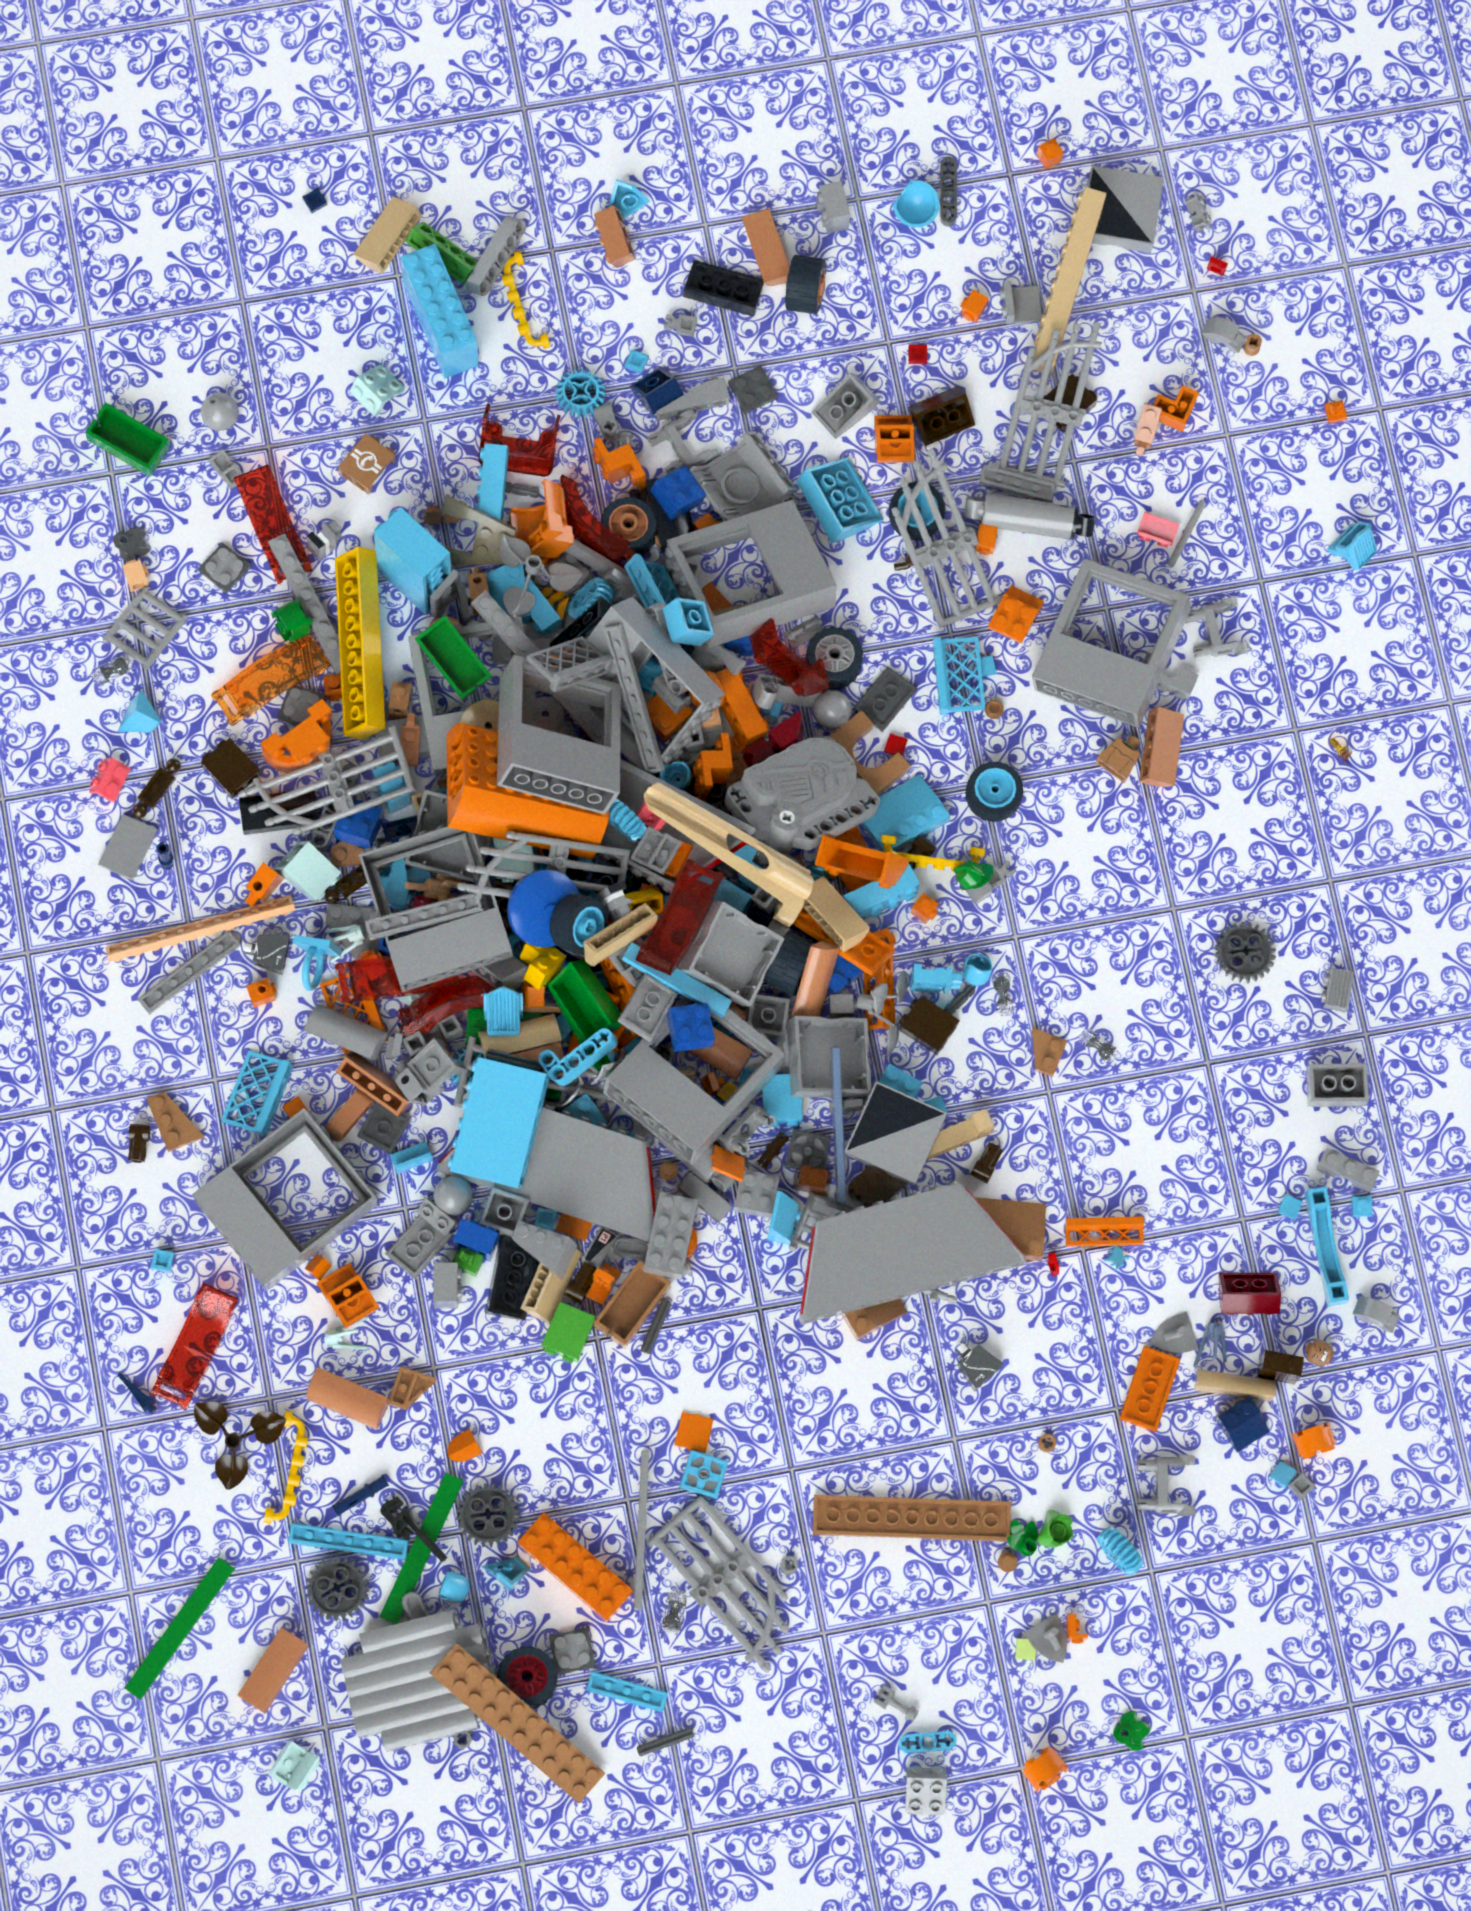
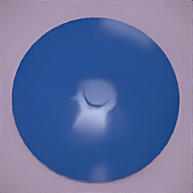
M542 869L525 875L517 882L508 900L507 913L512 930L522 941L536 947L556 946L549 930L550 918L556 904L563 897L570 894H579L572 880L560 872Z

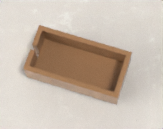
M640 1260L593 1322L594 1328L607 1337L611 1334V1340L624 1349L627 1348L671 1288V1282L663 1276L643 1272L644 1263Z

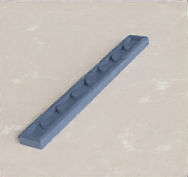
M834 1046L830 1047L836 1201L838 1203H846L840 1048Z

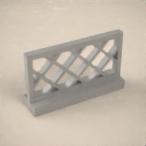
M581 636L527 655L526 660L551 682L549 688L553 692H557L609 673L614 658L610 654L602 655ZM581 644L584 648L577 647L576 645ZM562 650L572 651V653L564 652ZM575 652L585 654V657L576 655ZM550 654L556 655V656H559V658L551 657V656H549V655H550ZM562 657L572 659V662L563 660ZM536 659L543 660L545 663L538 662ZM575 660H576V661H580V662H584V663H581V664L575 663ZM548 662L558 664V666L550 665ZM561 665L567 666V667H570V668H567V669H566V668H562ZM548 670L554 671L556 673L552 675Z

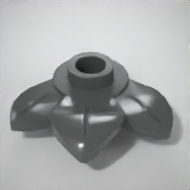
M134 527L130 528L127 532H118L114 536L113 543L120 550V556L124 561L134 560L135 555H145L150 552L148 544L143 540L146 535L145 530ZM120 538H125L126 543H122Z

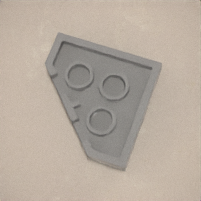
M328 903L325 922L330 929L361 924L365 931L366 939L362 940L363 944L349 951L359 965L357 958L360 957L359 954L361 952L374 948L376 953H378L380 938L369 940L365 925L366 920L378 917L376 909ZM347 931L334 932V934L340 936L346 934ZM348 938L339 940L345 948L354 943V941L350 942Z

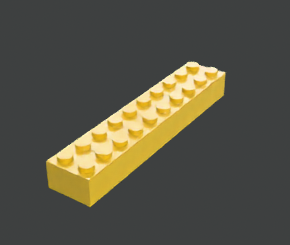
M356 547L335 558L343 731L346 737L363 740L384 730L386 721L376 551Z

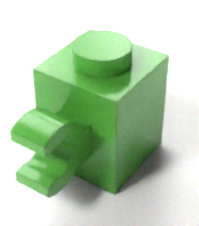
M461 1247L460 1252L456 1251L452 1262L458 1263V1268H462V1272L476 1277L484 1258L483 1255Z

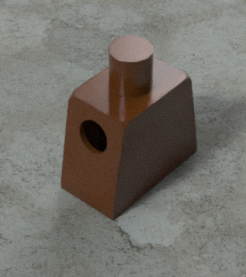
M801 1165L796 1170L792 1189L828 1197L832 1176L828 1170Z

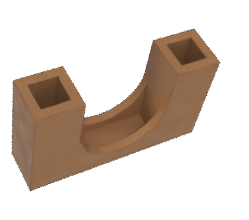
M861 710L829 737L843 746L852 759H854L857 770L856 778L866 780L876 794L880 796L909 773L911 766L899 752L883 765L875 768L865 767L855 759L853 747L873 730L874 725Z

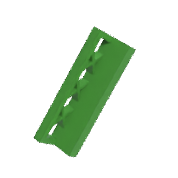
M424 221L412 228L406 240V243L416 250L436 244L448 274L462 284L466 283L478 262Z

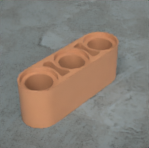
M357 1089L328 1122L325 1129L331 1137L341 1142L370 1109L375 1100L360 1089Z

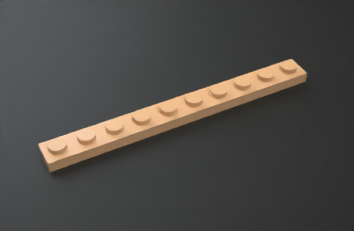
M289 895L260 903L253 907L242 908L105 946L109 962L120 961L123 958L138 956L147 951H157L165 946H175L183 941L196 940L198 937L205 935L210 936L216 932L232 930L241 925H250L259 920H268L277 915H286L295 911L292 897Z

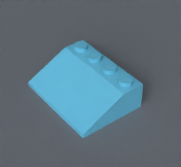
M848 457L808 468L796 480L831 543L847 539L884 520Z
M917 775L881 795L876 815L861 824L878 851L885 852L884 843L881 842L882 835L896 836V844H892V850L897 852L915 842L921 835L925 836L947 824L950 815L924 779Z

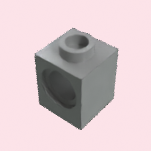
M853 994L830 995V1018H853L854 1012H857V1000H853Z

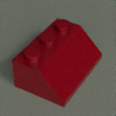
M800 711L768 731L769 740L775 747V754L784 751L795 743L803 741V723Z
M1219 1273V1304L1221 1314H1280L1281 1290L1277 1273Z

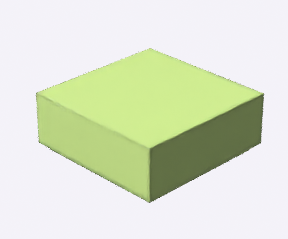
M1016 1639L1015 1659L1035 1661L1036 1650L1028 1639Z

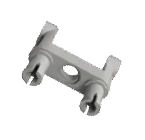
M694 409L686 410L678 419L662 426L660 431L647 436L652 447L665 440L669 441L677 454L679 461L665 467L667 474L685 465L690 469L692 466L708 464L720 457L717 449H708L692 457L679 435L678 430L690 425V422L697 418Z
M1228 597L1219 603L1203 605L1198 610L1190 611L1185 623L1188 624L1202 620L1209 644L1193 647L1195 659L1208 655L1212 657L1232 653L1234 655H1242L1250 651L1248 642L1237 641L1222 644L1215 614L1229 612V609L1237 607L1236 597Z
M751 1101L744 1108L746 1112L724 1135L721 1134L713 1144L721 1146L730 1152L736 1151L741 1155H746L747 1153L743 1150L749 1152L750 1146L745 1141L761 1124L769 1128L773 1127L772 1124L775 1125L776 1118L768 1114L764 1108ZM747 1124L746 1131L741 1133V1127Z
M1178 1455L1177 1457H1156L1154 1460L1137 1459V1471H1154L1156 1473L1155 1499L1137 1498V1511L1155 1510L1157 1513L1178 1514L1179 1516L1196 1515L1195 1506L1168 1503V1467L1194 1465L1195 1456Z

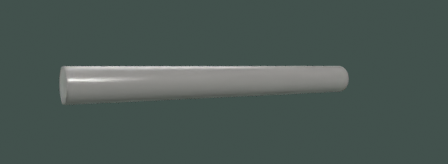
M1199 501L1167 563L1170 567L1175 566L1206 506L1205 502Z

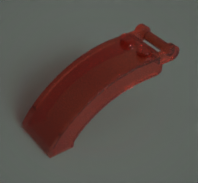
M269 464L234 477L242 503L277 585L283 583L286 577L283 573H279L281 568L268 541L284 533L299 562H303L304 565L301 566L304 572L309 573L313 571Z
M562 474L557 484L564 490L567 525L572 526L574 539L625 569L624 565L621 564L623 556L626 557L628 562L637 553L628 548V540L606 528L590 513L577 490L578 483Z
M688 859L682 873L680 872L659 919L646 940L642 943L635 960L671 976L693 943L708 913L717 889L723 880L724 874L719 871L717 873ZM692 870L713 879L712 885L689 876L690 871Z
M391 957L360 959L334 965L335 971L338 972L342 1003L405 997L460 984L459 977L456 975L402 992ZM345 970L349 971L353 994L349 993Z
M479 976L465 977L440 985L422 997L413 1000L407 1008H400L397 1011V1017L401 1021V1033L404 1036H409L416 1030L425 1033L437 1023L455 1013L471 1008L484 1007V994H488L496 988ZM412 1017V1022L409 1024L408 1018Z
M206 1283L201 1285L183 1328L159 1372L150 1395L164 1398L181 1406V1409L185 1411L188 1409L220 1346L239 1298ZM165 1385L186 1395L184 1399L161 1389V1386Z

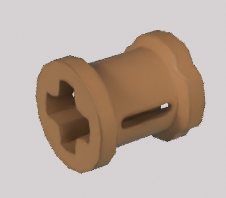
M1255 334L1247 336L1243 346V350L1247 355L1255 356L1259 353L1262 343L1261 337Z

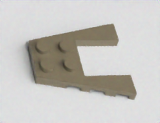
M449 494L445 495L442 514L478 522L472 553L445 547L450 552L451 565H505L500 558V542L504 534L514 538L516 528L495 517L492 518L484 514L485 512L479 509L476 510L468 506L467 503L461 500L458 501L450 497Z

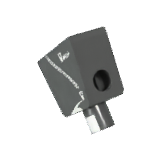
M258 935L256 944L245 942L243 954L253 955V965L283 975L290 937L289 935Z
M962 1343L955 1350L963 1358L958 1362L957 1366L974 1392L1003 1366L999 1359L980 1345L971 1350L965 1343Z

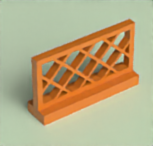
M361 966L354 968V971L320 984L328 1008L333 1009L335 1002L339 1001L345 1004L341 1012L342 1014H345L348 1006L357 1009L353 1017L354 1019H357L360 1011L364 1012L368 1016L366 1024L369 1025L370 1023L371 1026L387 1032L371 985ZM354 977L356 982L353 989L343 986L346 979ZM334 984L339 987L335 996L327 993V986ZM342 988L351 992L346 1002L338 999ZM354 994L361 996L362 1001L359 1007L350 1004ZM342 1047L344 1055L353 1053V1051Z

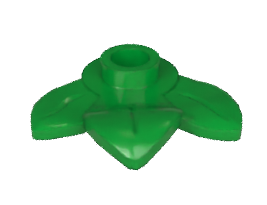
M1012 1520L1010 1524L1011 1535L1007 1537L1009 1546L1013 1550L1020 1551L1023 1556L1033 1555L1037 1549L1036 1539L1038 1537L1034 1521L1028 1522L1024 1527L1017 1520Z
M1129 1711L1121 1716L1120 1724L1113 1730V1737L1118 1743L1126 1744L1130 1750L1139 1751L1144 1749L1141 1739L1150 1733L1151 1728L1147 1723L1137 1721L1136 1711ZM1121 1730L1125 1731L1126 1736H1122Z

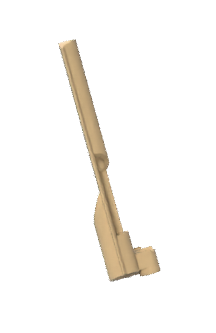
M659 782L646 789L643 795L648 810L777 898L779 902L775 905L776 910L772 919L788 928L794 923L813 888V876H811L810 870ZM728 833L764 853L768 858L769 866L766 869H759L730 852L727 846Z

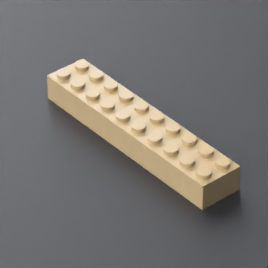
M1085 187L1084 192L1079 193L1076 208L1079 209L1074 210L1071 221L1073 227L1069 226L1065 241L1068 244L1064 243L1060 259L1063 262H1058L1055 277L1058 278H1054L1051 285L1050 294L1053 295L1048 296L1045 307L1047 314L1043 313L1039 327L1042 331L1038 330L1034 346L1037 347L1033 357L1034 360L1048 350L1054 329L1060 330L1057 346L1062 344L1104 206L1105 192ZM1059 353L1054 354L1049 374L1051 376L1053 374ZM1045 362L1035 368L1034 371L1042 373Z

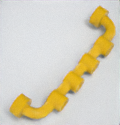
M521 251L513 252L514 256L510 257L503 268L505 275L501 277L504 287L508 286L510 292H506L509 303L513 302L515 306L512 309L514 319H519L520 325H517L519 335H524L526 342L531 346H543V349L550 348L546 333L539 335L540 339H534L531 336L511 272L513 264L517 263V266L524 265Z
M890 835L881 836L885 853L891 852L910 859L909 862H916V867L927 868V864L933 865V869L944 870L945 867H951V871H953L954 867L960 866L965 862L894 852L892 844H896L897 837ZM970 847L969 854L973 855L971 861L979 863L980 857L985 856L986 849Z
M285 1411L284 1418L286 1423L284 1427H290L291 1424L297 1426V1435L282 1510L278 1513H274V1508L266 1507L263 1523L271 1524L272 1520L279 1521L284 1519L288 1515L290 1507H295L297 1495L293 1494L294 1487H299L301 1475H297L298 1467H303L305 1456H301L302 1448L306 1449L308 1437L305 1436L304 1423L299 1418L293 1416V1412Z

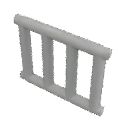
M143 587L102 640L106 643H112L141 663L144 670H148L184 625L188 616L179 614L151 595L146 587ZM143 599L147 600L176 620V623L171 629H168L139 609L137 606ZM132 613L165 635L159 644L126 622ZM120 628H123L154 651L148 658H145L114 635Z

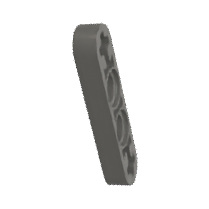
M945 157L940 163V222L944 226L949 227L954 225L957 219V163L954 158ZM946 163H950V174H946ZM944 180H952L953 186L946 187L943 184ZM944 197H952L953 203L946 204L943 201ZM947 209H950L951 220H947Z

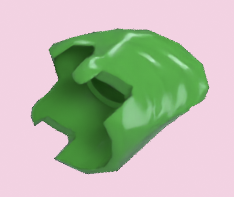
M1048 1510L1043 1527L1037 1537V1542L1049 1548L1059 1547L1073 1538L1071 1527L1073 1521L1071 1517L1055 1510Z

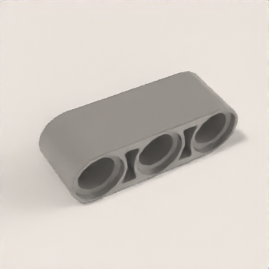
M691 1172L677 1186V1189L684 1196L698 1200V1207L718 1223L732 1209L726 1200Z

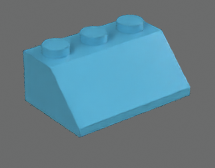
M521 563L515 568L503 565L486 574L490 596L507 615L509 614L503 604L505 591L511 587H519L523 590L525 585L524 570ZM530 612L521 616L522 624L531 623Z

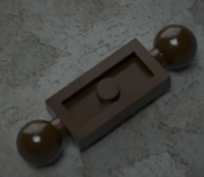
M169 759L166 763V770L159 767L137 798L141 803L133 806L132 814L134 817L144 818L147 814L148 806L154 810L176 780L172 773H177L181 769V763L178 759Z
M362 865L335 883L336 889H328L325 892L324 899L327 903L334 904L339 900L341 894L346 898L367 884ZM386 866L377 867L378 872L383 871L386 868Z

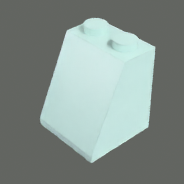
M493 838L494 848L503 849L513 843ZM523 845L516 849L515 852L538 855V847ZM503 858L496 868L531 873L538 870V863ZM496 876V879L502 880L503 883L514 882V879Z
M298 841L274 868L279 875L311 901L321 900L325 896V890L339 880L338 876L341 873L309 841Z

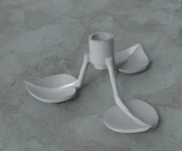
M505 534L501 539L499 553L502 562L511 568H515L521 563L525 565V570L528 573L523 590L519 587H511L504 593L503 604L509 615L516 614L519 617L532 610L535 604V596L530 592H526L531 575L538 574L540 569L546 578H551V587L560 592L571 590L583 575L580 570L565 563L552 564L549 567L548 574L544 564H541L540 557L531 555L530 546L525 541Z
M904 970L898 977L895 994L887 995L888 985L887 983H882L870 992L871 995L860 993L857 1000V1008L868 1010V1014L876 1016L890 1026L887 1037V1054L884 1058H888L894 1051L898 1042L899 1029L898 1025H894V1023L879 1014L884 1008L885 999L897 998V1003H901L904 1000L908 988L907 972Z
M621 1048L616 1061L602 1065L601 1071L591 1066L590 1069L598 1076L590 1084L597 1083L608 1074L606 1072L612 1067L615 1068L627 1055V1052ZM579 1060L573 1062L574 1067L578 1065ZM581 1075L578 1076L579 1083L574 1092L564 1101L555 1103L556 1106L562 1107L575 1098L584 1085Z

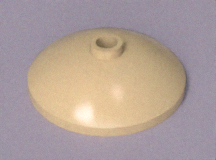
M481 700L473 703L463 713L460 723L485 728L486 723H490L492 725L490 730L498 731L499 702L495 700Z

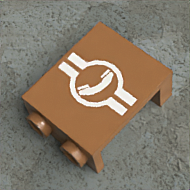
M365 433L338 466V472L369 495L373 490L372 484L390 462L393 464L396 462L395 452L388 446H382L376 437H370Z

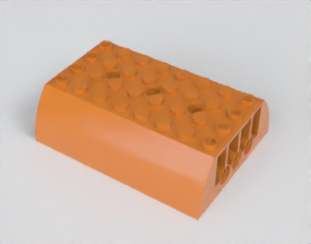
M457 723L449 730L446 735L447 817L449 828L511 842L516 840L506 838L505 834L507 831L600 845L609 820V809L604 815L497 786V763L495 762H497L498 731L465 723ZM533 842L524 844L550 850V845ZM569 848V855L591 860L596 853Z

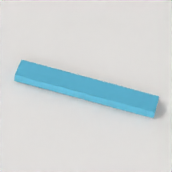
M633 942L630 943L622 958L623 961L649 974L697 1004L708 1003L709 1011L721 1018L724 1017L732 1002L729 998Z
M291 1523L288 1543L406 1560L409 1540Z

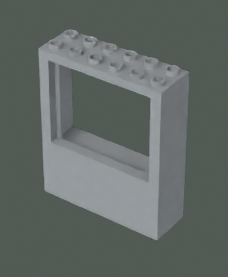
M793 500L667 540V548H665L667 559L665 564L667 569L672 572L674 584L679 586L681 598L705 602L714 636L706 641L709 648L836 606L837 585ZM752 538L780 595L714 616L686 558Z
M1084 559L1032 674L1034 691L1139 728L1191 611L1189 595L1181 590L1174 591L1164 584L1157 585L1152 583L1147 578L1140 579L1130 572L1123 573L1113 566H1103L1096 560ZM1091 579L1172 606L1147 664L1066 636Z
M630 597L611 606L586 640L602 655H611L604 627L623 623L637 675L654 654L701 703L663 752L659 749L663 765L668 766L674 759L682 755V749L692 742L693 739L691 737L702 729L703 726L701 724L712 716L711 712L713 709L721 705V699L725 693L677 643L671 641L670 635L633 597ZM576 653V655L585 657V654ZM575 660V663H579V664L584 663V662H580V661H576V660ZM614 662L609 673L596 677L620 684ZM587 704L603 722V708ZM621 709L620 752L634 766L645 771L630 718ZM659 772L649 774L657 777L659 775Z
M516 614L508 615L524 633L521 616L517 617ZM479 621L469 622L468 626L462 627L460 624L453 625L463 639L497 634L487 622L479 623ZM416 631L411 633L412 636H408V643L433 775L447 773L446 735L455 724L460 723L465 711L436 716L425 652L415 641V638L423 631ZM523 687L522 723L538 727L533 722L531 716L532 710L537 704L535 690ZM486 723L485 728L491 729L492 725L490 723Z
M514 655L500 676L497 786L605 815L620 793V684L593 678L553 692L549 688L551 682L533 667L526 658ZM548 670L552 675L556 673L554 671ZM527 687L603 708V745L523 724L522 688Z
M447 824L436 827L435 831H421L416 837L410 838V836L400 838L397 843L387 842L381 844V848L374 850L373 848H367L362 851V854H358L378 917L392 914L377 869L378 866L461 840L469 864L485 866L479 852L480 849L475 834L449 828ZM473 872L475 883L478 885L482 874ZM489 878L485 885L487 887H491ZM482 894L481 902L484 908L482 912L440 922L406 934L398 935L397 933L385 937L402 992L513 957L494 895Z
M682 996L673 1007L697 1003ZM728 1008L723 1018L711 1011L709 1012L710 1016L763 1057L764 1060L723 1105L719 1104L654 1051L658 1044L670 1033L666 1016L652 1041L649 1042L643 1038L606 1078L603 1093L691 1165L702 1156L781 1069L785 1053L780 1046L772 1044L765 1034L757 1032L750 1022L741 1019L733 1009Z
M304 1108L192 1194L198 1207L266 1291L273 1288L378 1206V1197L375 1189L371 1185H366L365 1177L359 1170H354L353 1163L347 1155L343 1157L340 1146L335 1140L330 1141L327 1130L323 1126L319 1127L314 1114L311 1111L307 1112ZM305 1132L358 1197L359 1201L301 1246L246 1177Z

